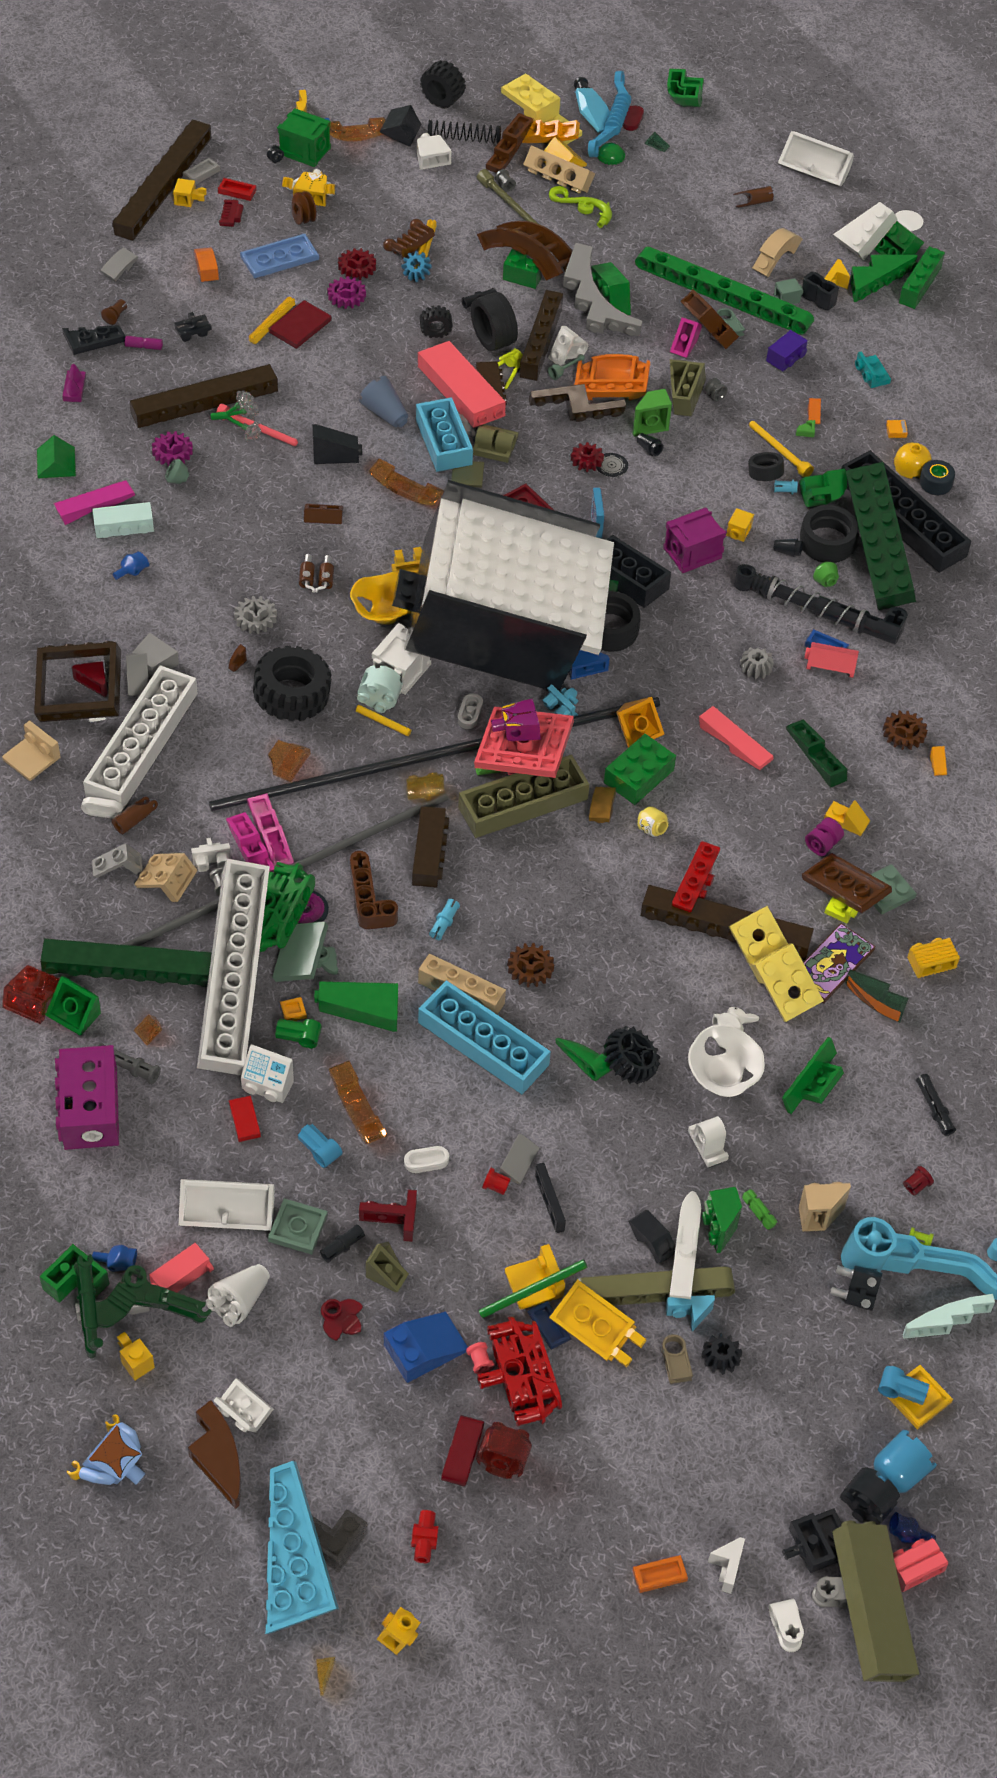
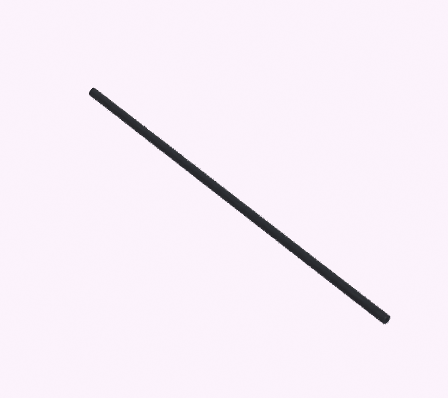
M653 698L655 707H660L659 698ZM622 705L574 716L572 727L618 717L616 712ZM483 738L209 801L210 810L212 812L246 804L248 798L266 793L269 798L477 750Z

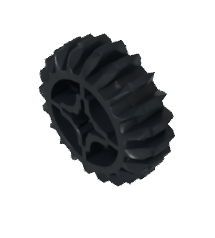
M634 1026L616 1029L607 1037L603 1045L604 1052L602 1054L606 1056L605 1062L610 1064L609 1069H613L615 1076H621V1080H627L629 1084L635 1082L638 1085L648 1081L656 1074L660 1065V1055L657 1054L658 1048L653 1046L654 1041H650L648 1035H643L642 1030L636 1031Z

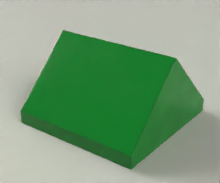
M53 435L37 449L38 478L76 476L74 446Z
M61 976L45 1016L82 1036L101 1014L99 996Z

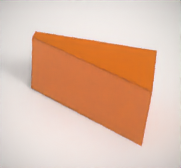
M809 398L808 421L816 420L815 424H820L821 399Z

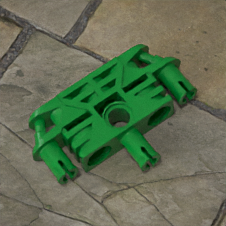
M277 862V866L274 867V873L269 872L259 952H264L267 948L275 945L279 949L286 946L315 887V877L312 874L308 875L300 863H296L293 866Z

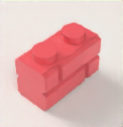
M933 1538L928 1541L920 1539L911 1545V1549L905 1552L903 1549H900L893 1553L902 1592L945 1572L948 1561Z

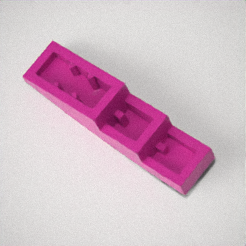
M268 794L248 798L247 803L254 823L273 865L277 866V862L288 865L293 864L294 861L282 826L279 824L275 810L272 808Z
M246 812L226 818V822L245 861L270 866L269 872L274 873L275 866L269 858L267 849L260 840L259 832Z

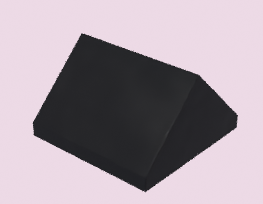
M408 105L391 109L380 133L411 147L422 124L413 107Z

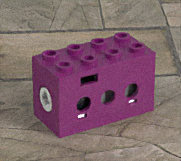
M114 1045L59 1049V1058H55V1070L57 1072L55 1087L58 1097H55L56 1111H58L56 1130H58L59 1142H63L64 1150L120 1146L118 1079Z

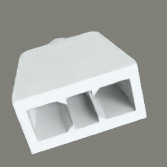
M424 133L417 139V157L420 170L451 164L452 151L440 135L430 136L428 133Z

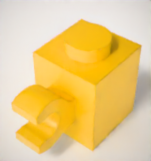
M178 178L173 191L174 205L192 207L194 200L205 201L204 195H207V189L204 187L196 189L194 180Z
M126 1332L117 1336L119 1340L118 1345L122 1349L119 1351L121 1363L134 1381L155 1368L153 1355L140 1338L132 1343Z

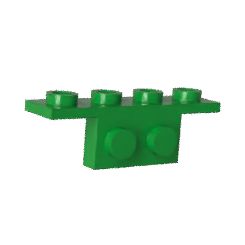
M827 1037L812 1059L808 1061L802 1072L796 1077L790 1088L784 1093L782 1100L787 1113L792 1114L803 1099L822 1104L844 1074L842 1067L829 1064L837 1054L832 1038Z

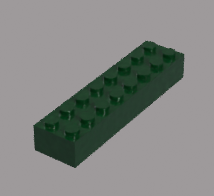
M884 462L847 470L848 485L877 609L883 610L916 602L915 590Z

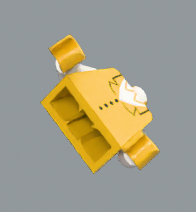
M315 169L312 173L303 172L295 180L283 177L282 187L292 190L293 196L297 192H309L314 199L315 205L326 206L327 195L329 197L335 195V184L328 182L327 176L318 169Z

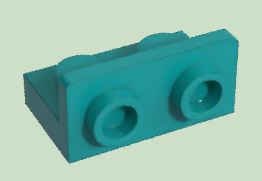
M862 351L858 352L855 367L861 372L864 382H867L870 388L891 383L889 374L876 355L865 357Z

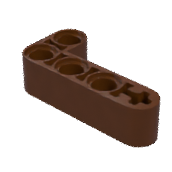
M364 851L353 852L350 856V873L359 926L363 929L393 927L398 922L397 903L392 900H375L369 856Z

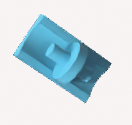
M551 684L547 688L549 693L542 700L544 705L551 710L558 704L560 707L555 711V714L578 716L574 706L578 703V699H576L577 691L574 688L568 690L563 688L560 693Z

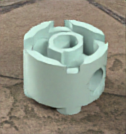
M376 665L370 666L364 672L358 689L357 700L374 708L376 712L384 713L387 709L395 706L403 682L400 681L401 676L387 666L380 665V668H375Z

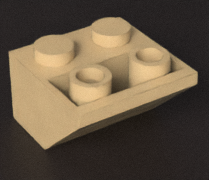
M834 1182L831 1184L811 1183L804 1185L799 1204L802 1231L826 1230L845 1209L851 1188L850 1183Z

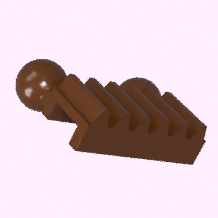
M413 219L410 222L408 235L403 233L402 239L397 238V243L394 239H386L383 243V248L386 251H393L394 254L399 253L401 258L404 259L408 256V253H413L433 238L435 233L432 228L423 224L420 219Z

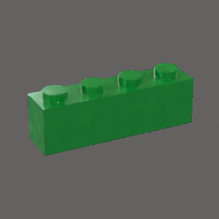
M930 246L927 248L902 287L899 299L900 304L913 309L917 307L942 268L944 251Z

